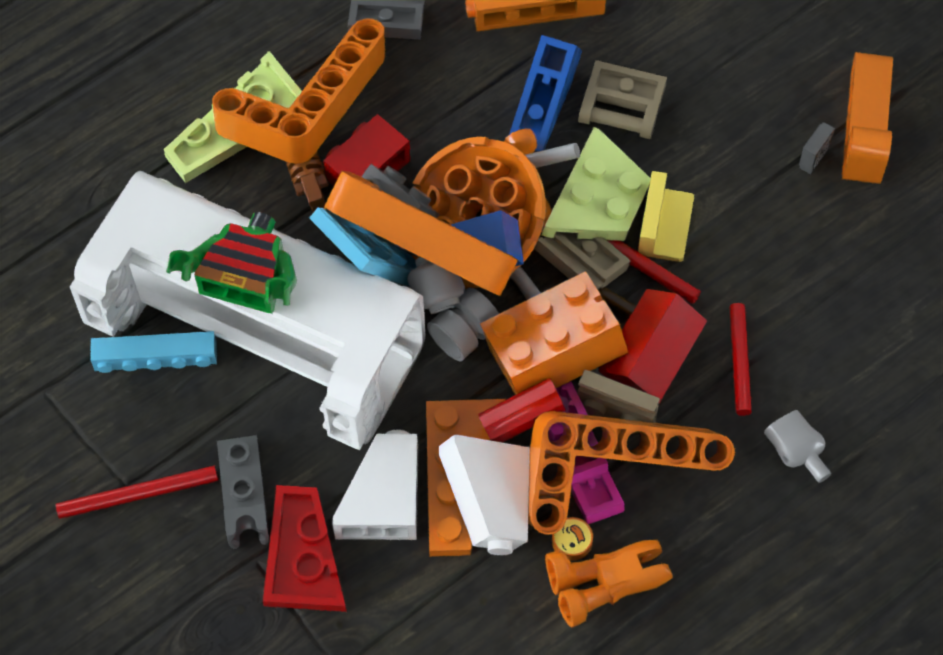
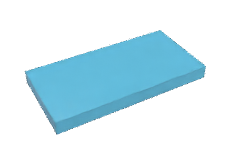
M318 207L309 217L360 271L409 286L407 276L411 270L417 267L415 259L411 254L397 248L396 244L325 208Z

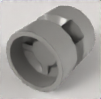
M470 287L465 289L464 293L459 297L460 304L452 307V310L441 311L427 324L429 333L437 345L448 356L457 361H463L478 347V339H485L480 323L499 314L482 293Z

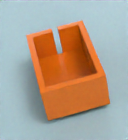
M586 271L480 323L489 349L515 395L548 378H551L555 388H558L582 376L585 369L592 371L628 353L619 322L605 300H602L601 294Z

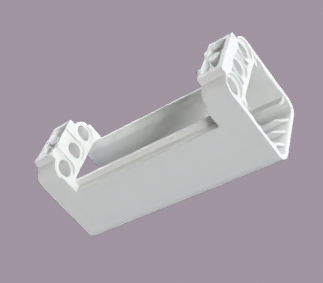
M143 171L136 172L77 261L74 272L75 279L70 289L83 323L114 337L118 330L124 331L130 324L134 325L146 305H149L206 332L214 331L215 336L328 387L327 395L320 406V411L324 413L325 417L323 428L327 429L329 437L360 451L362 445L368 444L374 436L421 352L425 341L423 295L409 287L398 285L380 276L362 272L355 265L346 262L341 257L330 255L312 247L303 240L294 239L278 232L274 228L271 234L277 235L282 239L283 250L290 254L297 277V284L290 294L289 306H284L282 299H276L273 314L201 295L198 292L194 276L195 272L191 274L189 281L181 279V271H173L170 274L166 272L169 254L174 250H184L187 252L193 250L214 234H219L226 224L233 223L248 227L251 219L242 216L235 210L226 209L208 201L199 194L190 193L174 186L165 179L156 178Z

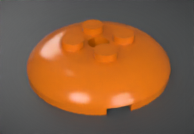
M471 137L459 140L446 146L430 158L413 181L416 188L432 199L428 205L440 214L437 217L438 219L451 225L475 218L481 209V216L502 210L518 220L524 262L535 248L545 220V192L542 180L534 164L523 152L513 145L487 137ZM521 265L515 266L513 272H514L516 269H518ZM462 278L465 289L469 287L480 288L476 284Z

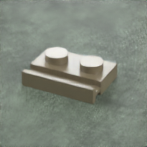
M556 232L554 238L545 237L543 239L541 237L535 247L539 254L568 279L586 271L597 289H603L624 273L630 263V260L606 239L600 237L577 239L576 233Z
M586 369L584 370L579 381L578 396L588 415L656 423L660 398Z

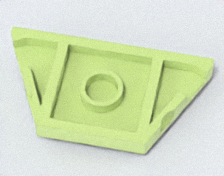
M594 127L545 224L542 236L554 238L556 232L576 233L577 239L600 237L606 240L624 241L646 195L651 178L600 129Z

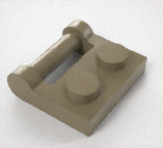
M596 60L582 102L578 122L590 125L592 121L640 133L639 137L651 139L665 91L667 77ZM596 101L645 112V115L642 119L597 108L595 104Z

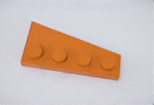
M506 399L426 401L430 557L471 555L473 546L440 459L439 446L455 434L490 440L478 414Z

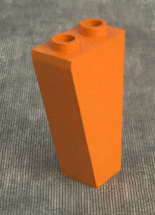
M465 0L467 17L475 19L478 32L605 14L606 0Z

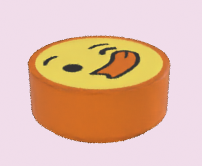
M569 517L563 528L552 534L554 551L564 552L570 561L584 558L592 548V529L582 519Z

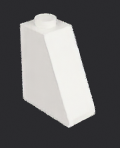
M391 430L386 434H376L333 516L335 539L417 540V434H409V432L404 430Z
M456 434L439 446V456L473 546L488 548V553L509 555L514 549L528 542L530 447Z

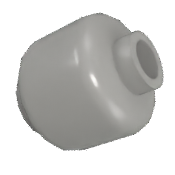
M422 257L416 259L417 267L410 271L407 281L411 289L423 295L424 309H429L431 314H435L460 304L459 297L465 291L462 278Z

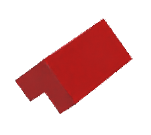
M646 289L622 329L628 353L600 366L598 371L606 378L658 397L661 401L707 320L677 293Z

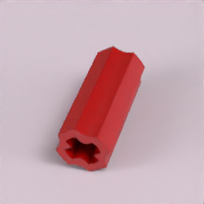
M548 378L478 415L490 441L504 442L532 428L535 420L541 414L548 411L564 412L566 408L551 378Z

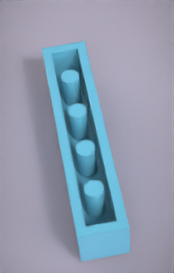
M214 331L91 338V363L94 371L102 373L122 369L134 371L139 368L157 370L161 367L184 368L189 365L207 367L210 364H217V342Z

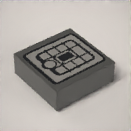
M824 122L818 126L803 147L799 162L801 170L811 175L829 149L835 128Z

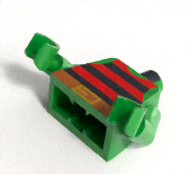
M262 212L253 213L248 227L229 223L223 227L219 234H214L189 252L184 250L172 251L169 254L166 270L169 274L173 271H181V279L184 281H189L191 274L195 272L194 276L199 294L273 314L276 299H282L284 306L290 305V294L297 284V277L290 254L283 250L282 239L277 235L271 234L275 226V220Z

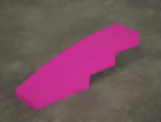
M571 381L556 388L566 408L564 412L588 415ZM556 422L549 428L548 439L550 442L556 441L562 436L563 425L561 422ZM592 430L587 437L589 446L598 444ZM576 455L571 492L585 522L589 525L624 512V502L608 472L607 460L605 458Z

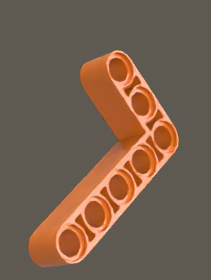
M375 19L357 21L290 108L234 88L218 91L212 99L217 133L226 139L289 163L300 164L309 161L384 62V26Z
M341 171L324 206L325 209L483 289L501 296L518 259L380 190L378 185L352 172Z
M557 411L545 412L535 420L532 431L529 464L528 523L537 531L546 535L554 534L563 528L567 520L576 455L717 471L725 469L733 461L735 455L734 445L726 436L704 428ZM556 422H561L563 425L562 436L558 440L550 442L548 439L549 428ZM595 427H601L602 438L600 442L594 446H589L587 441L589 432ZM639 431L641 434L639 446L633 450H628V437L632 433ZM678 436V449L673 454L668 455L666 452L668 440ZM716 440L718 448L716 454L706 459V446L709 442ZM550 463H556L558 466L557 475L553 480L544 482L542 479L543 469ZM550 503L552 505L551 516L545 521L538 522L536 519L537 510L542 505Z

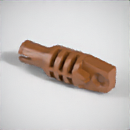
M318 150L307 162L300 164L286 162L297 196L306 194L313 213L318 207L324 208L326 202L321 188L329 186Z

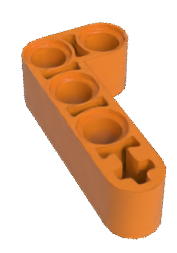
M855 52L850 79L842 179L881 184L889 160L892 142V131H888L893 57Z

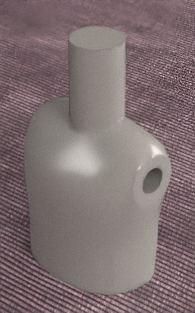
M798 410L788 413L766 428L764 434L774 445L785 465L794 468L804 464L818 483L830 477L832 473L818 456L825 448V440L818 431L809 425Z

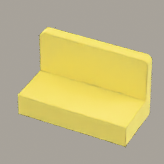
M652 171L638 252L647 257L682 262L686 248L694 194L665 189L667 173Z

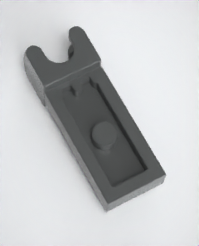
M257 435L217 441L228 544L233 549L238 548L240 545V535L247 529L255 530L259 535L260 542L267 544L270 541Z

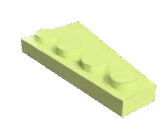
M269 51L260 59L261 64L251 73L247 71L237 81L238 85L234 89L290 108L302 91ZM212 104V110L202 119L197 118L164 149V153L182 180L187 183L247 146L226 139L217 133Z

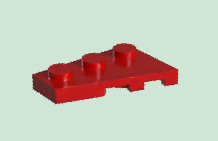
M276 486L263 595L265 607L347 612L318 489L315 487Z

